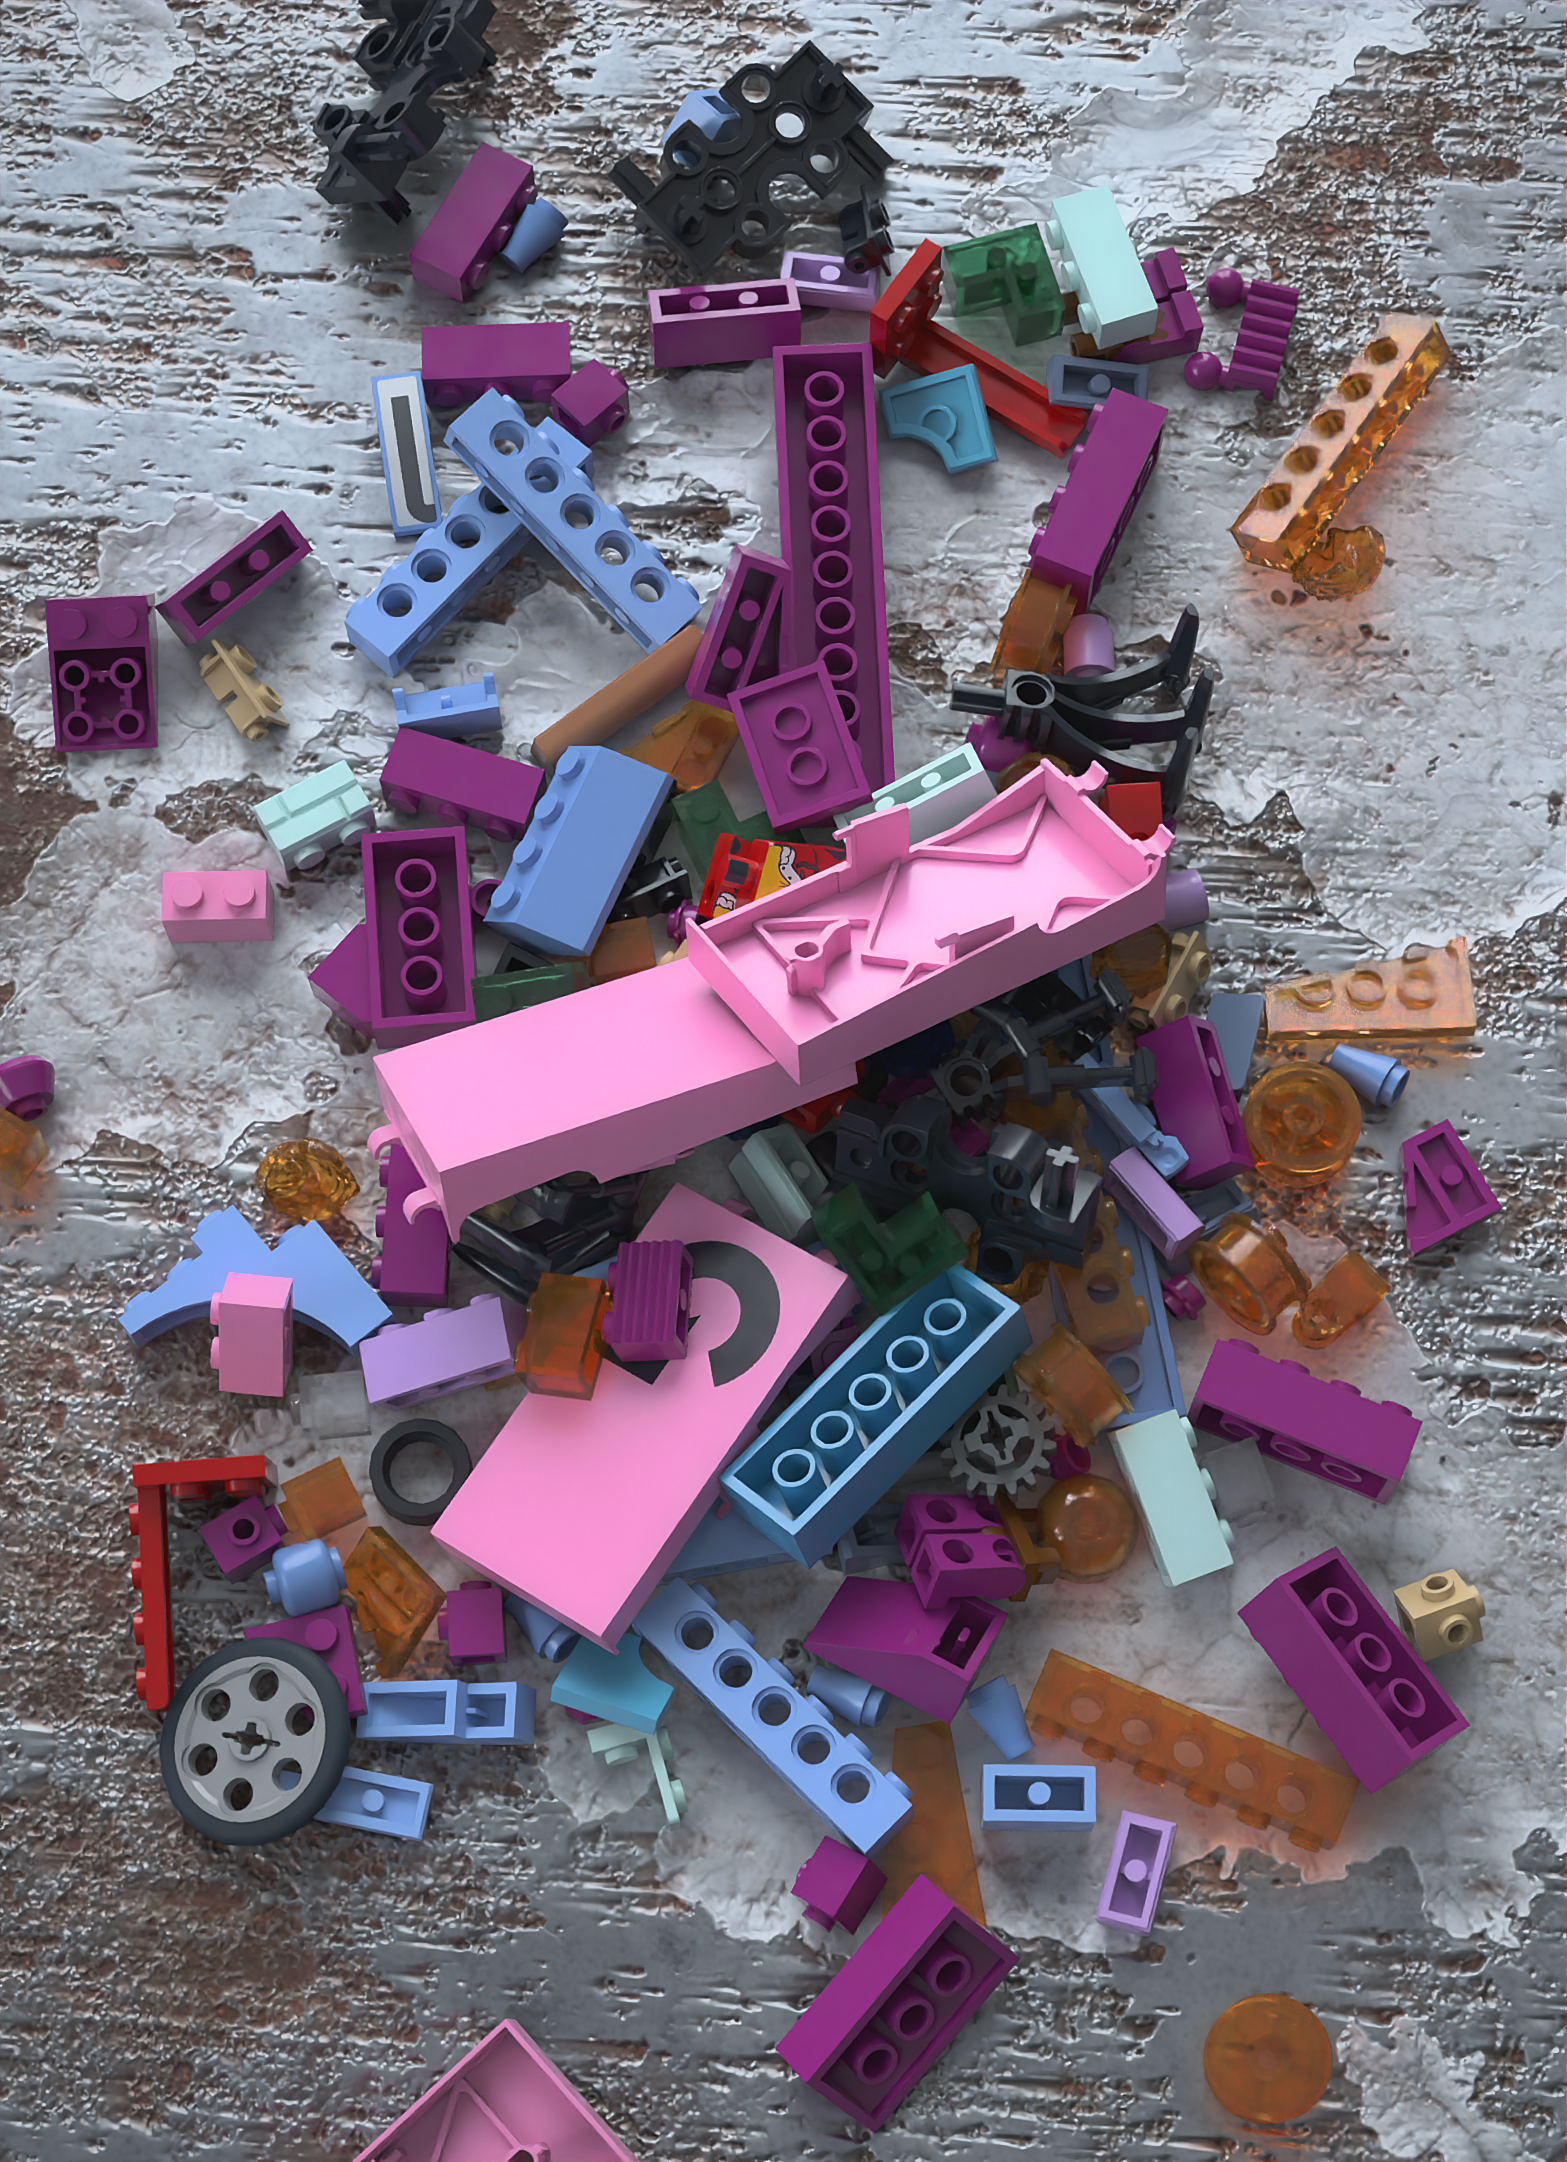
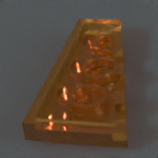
M1466 936L1448 940L1446 946L1426 950L1425 946L1403 952L1402 957L1376 963L1375 958L1354 964L1353 969L1333 974L1326 970L1265 985L1262 996L1266 997L1263 1007L1266 1041L1474 1036L1477 1028Z
M943 1721L897 1728L894 1732L892 1772L913 1793V1796L908 1801L913 1805L914 1817L893 1837L886 1847L885 1875L888 1877V1880L884 1885L882 1920L922 1873L987 1928L951 1727Z

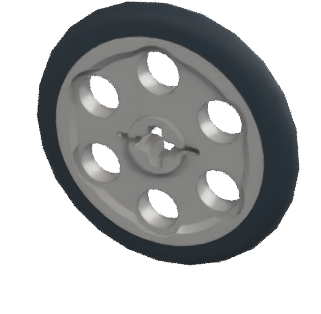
M252 1638L230 1644L204 1659L185 1678L172 1698L163 1722L159 1749L162 1777L173 1805L185 1821L205 1837L230 1846H258L280 1840L305 1826L326 1805L339 1785L349 1756L351 1725L348 1703L337 1677L320 1657L303 1645L281 1638ZM275 1672L278 1676L279 1688L271 1699L261 1701L256 1692L257 1684L263 1675ZM226 1692L230 1697V1710L222 1720L212 1721L208 1712L209 1704L214 1696ZM310 1706L315 1713L313 1727L306 1734L297 1736L292 1729L293 1717L302 1707ZM259 1734L264 1736V1739L278 1743L280 1746L275 1747L262 1744L261 1746L250 1748L245 1743L229 1737L234 1735L248 1738V1736ZM213 1746L217 1752L216 1766L209 1774L200 1776L195 1766L197 1755L204 1748ZM298 1761L302 1769L301 1780L295 1788L284 1791L279 1782L280 1772L288 1762ZM242 1781H248L253 1789L252 1800L245 1809L235 1811L231 1804L233 1788Z

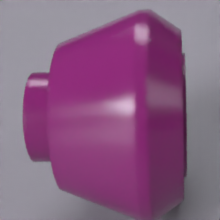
M36 1055L21 1056L0 1065L1 1111L6 1116L17 1118L21 1122L33 1121L45 1115L48 1111L47 1107L54 1100L55 1069L53 1064Z

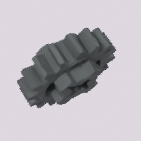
M1006 1384L1000 1385L997 1396H989L986 1390L979 1397V1400L975 1401L950 1427L951 1430H947L939 1438L940 1445L948 1448L940 1453L942 1466H954L949 1473L950 1480L954 1486L967 1480L966 1490L968 1497L973 1499L982 1489L987 1491L989 1504H995L999 1492H1006L1013 1503L1018 1501L1017 1488L1024 1486L1032 1493L1038 1490L1035 1479L1036 1473L1041 1476H1050L1051 1464L1045 1458L1057 1456V1443L1048 1440L1056 1435L1055 1425L1053 1421H1042L1046 1416L1045 1406L1042 1402L1030 1408L1028 1407V1391L1023 1389L1014 1399L1009 1397ZM1001 1413L1009 1414V1415L1015 1416V1417H1017V1418H1019V1419L1013 1420V1419H1011V1418H1009V1417H1007V1416H1005V1415H1003V1414H1001ZM980 1419L974 1432L965 1434L968 1428L976 1420ZM991 1428L995 1429L997 1438H1001V1442L1005 1445V1460L1001 1459L999 1451L995 1450L994 1445L990 1441L992 1440ZM1031 1453L1025 1464L1016 1470V1465L1022 1455ZM982 1467L996 1475L980 1472L977 1468Z

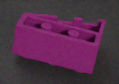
M736 543L685 683V688L691 699L732 712L727 697L728 693L788 672L787 648L790 628L791 569L783 559Z

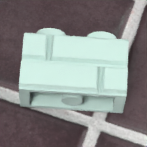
M345 760L328 767L253 807L261 829L286 871L296 866L299 869H308L318 864L325 857V851L342 842L346 846L360 842L361 834H369L370 828L377 824L373 808Z
M787 1123L758 1131L749 1138L742 1147L743 1151L739 1152L728 1166L740 1185L742 1194L750 1201L767 1227V1231L798 1248L819 1241L830 1226L812 1220V1210L814 1203L829 1183L791 1124Z

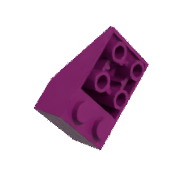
M155 593L59 597L45 600L56 752L157 748L158 635Z
M847 1576L806 1639L803 1648L950 1725L989 1659L1008 1617V1613L976 1596L949 1597L945 1608L925 1609L915 1583Z

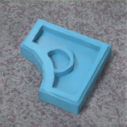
M973 363L878 390L889 437L892 440L913 439L930 445L941 455L951 475L999 461L976 366Z
M625 1632L616 1644V1648L620 1652L615 1656L582 1635L552 1685L550 1701L654 1735L673 1701L675 1687L657 1679L643 1665L639 1654L641 1637Z

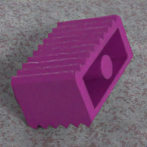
M653 1240L652 1242L642 1241L641 1243L635 1241L631 1243L621 1242L618 1248L617 1262H610L608 1266V1287L610 1293L614 1295L613 1311L606 1312L604 1315L603 1334L605 1342L611 1345L621 1361L674 1360L687 1357L688 1319L690 1317L689 1308L691 1307L690 1298L692 1296V1269L694 1262L685 1245L680 1240H663L662 1242Z

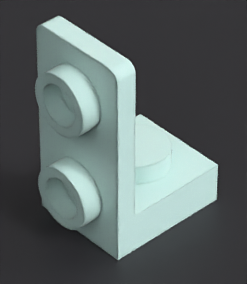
M618 1723L587 1731L594 1760L606 1759L608 1766L632 1761L639 1757V1749L648 1747L670 1831L681 1829L678 1814L688 1812V1807L680 1779L669 1782L664 1761L674 1758L666 1726L659 1727L654 1735Z

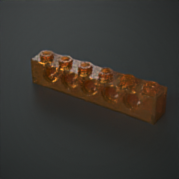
M1388 312L1229 529L1248 563L1290 574L1296 572L1452 356L1436 320Z
M1054 1039L1043 1046L1044 1049L1041 1054L1048 1057L1049 1066L1071 1065L1067 1051H1058ZM1021 1061L1003 1073L994 1082L1010 1076L1023 1075ZM1070 1091L1053 1093L1052 1096L1055 1101L1045 1107L1036 1106L1027 1098L1006 1103L1007 1109L1003 1111L1006 1122L1027 1127L1039 1133L1045 1140L1051 1138L1064 1140L1069 1147L1073 1148V1156L1079 1157V1169L1083 1170L1086 1164H1092L1096 1166L1095 1174L1104 1177L1103 1165L1096 1146L1088 1148L1083 1134V1130L1089 1128V1123L1081 1098L1073 1099ZM1101 1190L1093 1236L1099 1242L1101 1249L1090 1255L1082 1270L1049 1261L1080 1361L1142 1345L1145 1334L1144 1327L1151 1325L1146 1301L1142 1294L1134 1296L1129 1277L1135 1276L1134 1264L1127 1245L1119 1246L1113 1228L1119 1226L1115 1202L1111 1195L1103 1197ZM1096 1285H1105L1114 1291L1116 1299L1110 1304H1098L1089 1297L1088 1290Z
M1052 1648L1024 1713L1025 1719L1033 1722L1030 1729L1045 1738L1060 1742L1062 1737L1066 1736L1084 1744L1081 1751L1096 1760L1112 1764L1114 1758L1135 1766L1133 1774L1142 1780L1158 1786H1163L1165 1780L1186 1788L1184 1796L1191 1801L1209 1808H1215L1218 1802L1238 1811L1236 1819L1240 1822L1266 1831L1269 1825L1289 1833L1287 1840L1290 1843L1313 1853H1319L1321 1847L1330 1851L1337 1843L1361 1782ZM1079 1698L1092 1699L1099 1706L1101 1717L1092 1723L1081 1722L1074 1717L1071 1711V1703ZM1129 1720L1143 1721L1150 1728L1151 1741L1144 1745L1130 1743L1123 1735L1122 1725ZM1185 1741L1195 1744L1202 1753V1763L1191 1768L1181 1765L1174 1756V1746ZM1231 1764H1242L1249 1768L1254 1778L1253 1786L1246 1790L1232 1787L1225 1776L1226 1767ZM1283 1786H1293L1299 1789L1305 1798L1304 1810L1300 1812L1285 1810L1278 1802V1789Z

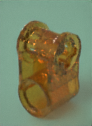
M1355 1250L1350 1251L1325 1275L1319 1284L1306 1294L1300 1308L1292 1319L1291 1329L1293 1336L1305 1348L1312 1350L1325 1349L1357 1320L1360 1321L1369 1314L1390 1292L1392 1286ZM1320 1315H1323L1324 1317H1326L1327 1320L1324 1319L1319 1323H1316L1315 1321H1313L1311 1317L1315 1319Z

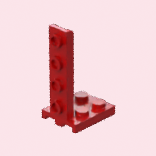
M925 238L870 311L869 343H872L873 373L885 379L896 363L899 362L922 377L973 363L976 366L987 415L1063 460L1087 427L1089 415L1081 408L1049 404L1048 389L931 320L942 302L939 288L944 276V270L941 269L942 247Z
M265 1454L132 1464L133 1487L137 1489L138 1503L130 1504L129 1523L131 1535L139 1536L140 1558L132 1559L131 1572L134 1591L142 1590L143 1612L135 1613L134 1636L137 1646L144 1645L145 1667L137 1668L136 1687L138 1700L147 1701L148 1711L154 1713L167 1712L171 1700L176 1694L167 1496L178 1498V1503L181 1504L210 1502L211 1493L213 1492L232 1494V1499L247 1500L253 1495H256L257 1498L265 1497L266 1488H278L277 1466Z

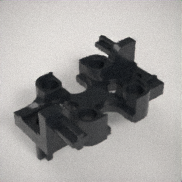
M358 0L363 7L360 16L365 21L385 18L387 22L371 29L362 39L351 58L371 77L368 84L375 91L387 90L381 101L370 111L366 109L351 110L344 104L331 106L327 102L324 103L313 124V132L328 147L329 163L315 190L330 205L369 202L392 226H397L402 218H408L412 211L409 208L410 203L395 187L409 162L426 155L437 143L447 126L443 121L446 114L439 107H429L426 104L427 100L444 84L466 81L468 77L474 79L476 73L480 75L485 74L488 67L495 66L498 58L495 56L497 52L482 37L497 11V8L490 0Z
M809 39L776 72L764 64H747L740 68L720 88L719 94L730 107L735 109L741 118L742 128L737 138L726 143L714 142L706 137L703 131L688 119L665 142L659 163L663 180L657 186L627 155L620 159L606 176L637 207L632 221L634 227L643 236L650 229H654L683 259V262L702 277L730 250L745 259H759L768 254L782 241L785 232L792 224L783 212L773 205L768 192L770 183L779 175L793 174L799 176L823 201L840 183L848 167L849 156L874 181L880 178L895 160L864 129L874 105L843 74L844 67L839 62L834 65ZM746 86H757L764 92L766 99L762 102H751L745 98L742 89ZM787 113L797 116L803 126L801 134L792 138L780 134L776 127V120L779 116ZM678 151L690 152L697 159L698 165L688 169L682 168L674 161L673 154ZM816 155L825 156L832 162L834 170L827 173L819 172L812 166L810 158ZM717 179L728 181L734 188V198L724 204L714 202L708 195L707 187L709 183ZM746 221H757L764 227L766 236L760 239L750 238L744 233L742 224Z
M914 1095L905 1099L897 1109L898 1104L893 1101H887L884 1106L850 1096L839 1112V1124L836 1128V1135L838 1136L835 1169L832 1172V1179L814 1203L812 1210V1220L830 1226L828 1249L845 1259L848 1258L855 1261L859 1256L861 1228L871 1222L872 1231L880 1243L895 1252L914 1258L926 1238L934 1241L939 1234L942 1222L941 1211L956 1208L969 1213L980 1227L981 1235L978 1241L977 1265L974 1275L983 1281L997 1285L1012 1284L1020 1277L1027 1264L1042 1260L1057 1262L1079 1270L1083 1269L1091 1255L1099 1193L1104 1185L1105 1178L1095 1174L1096 1166L1092 1164H1086L1083 1170L1079 1169V1157L1073 1156V1148L1062 1146L1060 1151L1051 1149L1039 1133L1027 1127L1007 1122L1006 1125L997 1123L994 1128L988 1155L975 1157L962 1152L951 1139L952 1108L947 1107V1102L929 1096ZM904 1161L924 1166L927 1170V1175L913 1173L907 1168ZM1004 1193L1024 1199V1204H1027L1028 1207L1022 1208L1011 1204L1006 1199Z

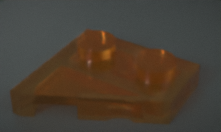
M692 699L682 706V710L677 715L666 717L653 726L651 734L630 749L625 746L617 753L668 773L677 780L678 784L675 789L679 794L703 805L734 748L740 732L732 712Z
M372 1526L366 1528L345 1562L343 1570L349 1592L355 1597L357 1602V1614L364 1633L373 1632L383 1660L375 1664L377 1671L383 1679L398 1677L448 1595L382 1526Z

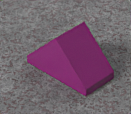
M358 924L308 976L313 995L365 1038L375 1039L371 1018L366 924Z

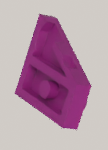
M1448 1119L1402 1142L1399 1151L1407 1251L1411 1259L1499 1214L1502 1206Z
M346 1605L244 1630L246 1640L252 1638H281L303 1645L320 1657L337 1677L348 1703L349 1718L369 1714L351 1613ZM272 1672L273 1675H274V1676L276 1677V1679L278 1680V1676L276 1675V1673H275V1672ZM310 1706L302 1707L301 1711L314 1724L315 1713Z

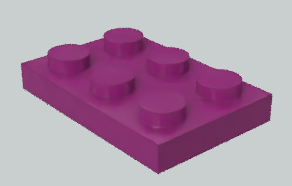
M824 660L727 694L776 836L874 801Z

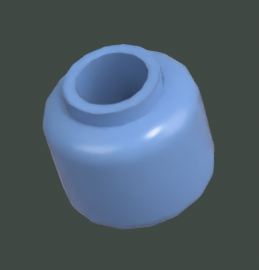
M318 1538L275 1550L272 1556L273 1570L263 1573L271 1604L282 1602L286 1612L293 1617L333 1607L339 1601L340 1590L347 1588L337 1547L328 1548Z

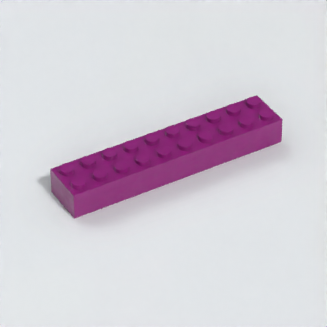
M872 343L773 346V392L781 559L791 569L790 628L787 648L788 672L824 660L872 794L895 782ZM833 816L797 829L837 827Z

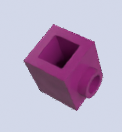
M593 358L551 394L553 418L587 448H590L606 433L611 435L625 424L630 414L629 386L614 368L607 370Z
M256 1495L198 1528L232 1585L272 1562L275 1550L286 1547L281 1536L290 1532L275 1505L271 1504L264 1509Z
M467 1581L459 1584V1590L446 1591L447 1607L437 1609L439 1641L448 1640L449 1658L452 1665L467 1666L508 1663L505 1597L502 1588H492V1583L489 1581Z
M825 1835L812 1858L806 1860L800 1867L796 1876V1884L790 1893L806 1907L802 1916L818 1928L830 1933L833 1927L837 1926L845 1932L854 1935L888 1880V1877L869 1858Z

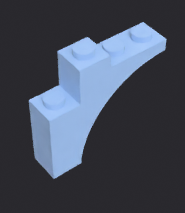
M234 1205L224 1212L216 1210L210 1213L198 1224L197 1232L191 1236V1239L200 1254L199 1257L195 1260L188 1258L178 1263L168 1273L166 1277L168 1281L152 1293L144 1291L135 1296L125 1306V1314L118 1318L127 1335L138 1348H141L155 1337L174 1327L196 1319L209 1317L214 1292L222 1293L229 1272L293 1278V1321L309 1326L331 1338L348 1351L355 1360L361 1357L360 1341L378 1336L377 1330L384 1326L396 1324L393 1313L315 1219L304 1227L302 1224H298L290 1228L277 1241L278 1247L271 1251Z

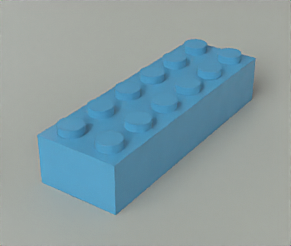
M943 1253L718 1477L734 1512L810 1570L1034 1343L1021 1306Z

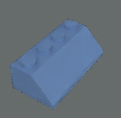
M568 746L566 752L557 762L556 773L544 797L540 799L535 807V816L523 840L514 850L513 861L501 885L497 887L492 895L491 906L483 922L509 942L535 954L590 956L674 778L666 772L603 746Z

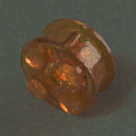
M1027 567L1016 597L1012 600L998 636L1000 639L988 672L993 673L997 668L1004 670L1014 668L1017 671H1023L1024 669L1033 670L1037 674L1050 673L1060 645L1051 642L1055 631L1065 634L1078 598L1069 595L1072 583L1068 582L1064 588L1032 577V568Z
M1291 1062L1273 1068L1256 1082L1249 1094L1242 1115V1122L1256 1169L1270 1180L1283 1185L1308 1187L1329 1180L1345 1166L1361 1131L1362 1114L1354 1090L1338 1073L1317 1063ZM1295 1121H1302L1307 1126L1299 1125Z
M1230 1212L1221 1218L1219 1223L1220 1231L1208 1242L1196 1241L1189 1247L1188 1260L1194 1275L1203 1289L1225 1314L1246 1330L1257 1335L1267 1336L1276 1329V1317L1288 1306L1299 1307L1307 1301L1308 1291L1312 1288V1283L1307 1274L1298 1267L1285 1249L1288 1246L1287 1241L1275 1226L1270 1223H1265L1261 1226L1245 1215Z
M1054 1322L1050 1325L1053 1334L1030 1355L1027 1356L1019 1352L1016 1355L1018 1362L1012 1368L1019 1378L1031 1389L1028 1393L1036 1404L1042 1402L1049 1417L1055 1413L1063 1422L1061 1427L1081 1449L1085 1448L1089 1443L1096 1446L1100 1442L1097 1433L1121 1412L1130 1416L1134 1412V1408L1118 1384L1085 1346L1058 1322Z
M1257 1994L1233 2004L1212 2025L1204 2045V2073L1213 2095L1230 2113L1255 2124H1278L1302 2115L1321 2098L1328 2086L1332 2073V2047L1329 2036L1321 2021L1302 2003L1279 1994ZM1266 2049L1274 2054L1276 2065L1273 2069H1265L1260 2065L1258 2061L1260 2050Z

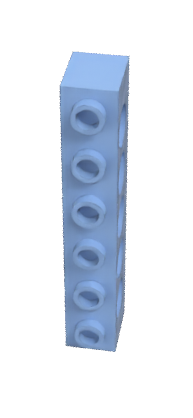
M492 387L449 426L444 442L648 654H651L684 630L700 613L703 606L698 601L699 595L696 589L686 579L682 577L676 578L663 565L665 562L664 558L654 545L648 541L641 542L628 529L630 525L625 515L614 505L609 504L606 506L593 492L595 490L594 485L587 475L578 468L571 469L558 456L560 452L554 441L544 432L539 431L536 433L524 420L525 416L522 409L508 395L501 396ZM499 439H508L517 446L519 453L514 456L503 455L496 449L494 442ZM535 475L544 476L551 481L554 490L548 493L539 492L532 487L529 478ZM571 511L581 513L587 519L589 527L585 529L571 527L565 519V513ZM603 548L617 550L623 558V564L619 566L607 564L601 558L600 550ZM638 584L650 585L657 592L658 601L649 603L641 600L636 594L635 586Z
M547 416L536 428L531 427L536 433L539 431L544 432L554 441L560 452L558 456L571 469H580L589 479L594 475L592 451ZM515 446V450L509 456L519 453L517 446ZM544 476L537 480H530L532 487L539 492L548 493L554 490L551 481ZM482 482L470 495L464 494L453 503L448 517L436 529L430 528L420 536L414 551L402 563L396 562L387 569L380 585L368 597L363 596L354 602L344 621L349 643L394 678L534 535L510 510L504 514L490 512L493 508L504 504ZM466 539L478 542L470 548L456 546L459 542ZM432 573L444 575L440 581L434 583L423 581L425 576ZM405 607L410 609V612L402 617L388 615L395 608Z
M677 1576L633 1619L631 1623L636 1636L641 1637V1641L854 1851L872 1860L914 1817L913 1805L908 1801L913 1796L911 1790L893 1772L889 1771L883 1776L869 1763L874 1757L872 1752L854 1734L849 1733L844 1738L829 1723L834 1719V1716L828 1708L812 1694L805 1700L791 1686L795 1681L794 1676L775 1657H771L766 1662L752 1648L757 1641L740 1622L733 1619L727 1624L714 1611L718 1606L717 1601L702 1585L695 1582L689 1587ZM695 1629H707L714 1634L711 1643L703 1649H690L684 1644L687 1635ZM734 1666H744L751 1670L752 1676L744 1686L733 1688L722 1682L727 1670ZM776 1703L786 1705L791 1710V1714L785 1723L778 1726H770L761 1720L763 1711L769 1705ZM818 1741L826 1744L830 1748V1753L822 1763L811 1765L805 1763L800 1758L801 1750L808 1743ZM850 1780H860L869 1786L870 1791L863 1801L852 1804L840 1798L839 1791L841 1787Z

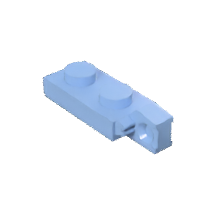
M1088 1052L1073 1063V1065L1084 1064L1085 1068L1110 1067L1104 1061L1097 1064ZM1119 1087L1077 1090L1128 1149L1136 1147L1166 1182L1186 1167L1189 1162V1156L1178 1139L1174 1136H1163L1161 1131H1156L1153 1127L1156 1125V1121L1142 1102L1139 1100L1131 1102Z
M345 1766L339 1785L326 1805L313 1819L422 1842L435 1787L430 1783ZM281 1770L279 1776L280 1786L284 1791L295 1788L300 1782L302 1774Z

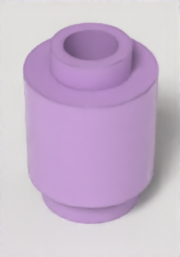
M1083 614L1072 618L1068 622V629L1063 634L1064 677H1089L1115 672L1114 634L1112 629L1108 627L1107 619L1096 614Z

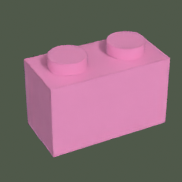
M267 870L163 872L161 921L170 943L272 941L274 891Z
M229 1272L222 1293L214 1292L210 1308L211 1325H219V1337H214L210 1359L211 1368L219 1369V1391L283 1397L293 1368V1278Z

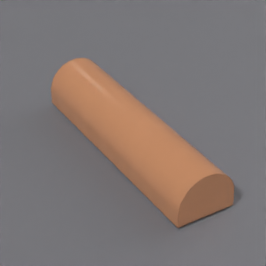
M695 624L693 626L689 625L536 736L530 753L550 776L554 777L557 762L566 752L568 746L600 745L685 683L703 634Z

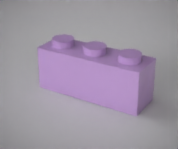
M488 1293L472 1298L470 1300L471 1306L456 1311L451 1308L437 1309L426 1313L423 1316L424 1321L410 1326L407 1324H392L378 1329V1336L359 1342L369 1404L398 1411L536 1367L524 1305L505 1299L500 1293Z

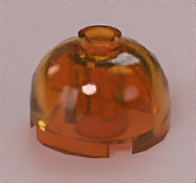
M1094 1473L1072 1474L1052 1484L1038 1500L1035 1516L1037 1520L1036 1545L1033 1546L1034 1548H1056L1061 1560V1567L1057 1574L1058 1578L1076 1584L1101 1583L1111 1578V1575L1119 1572L1132 1558L1140 1534L1138 1513L1128 1493L1112 1479Z

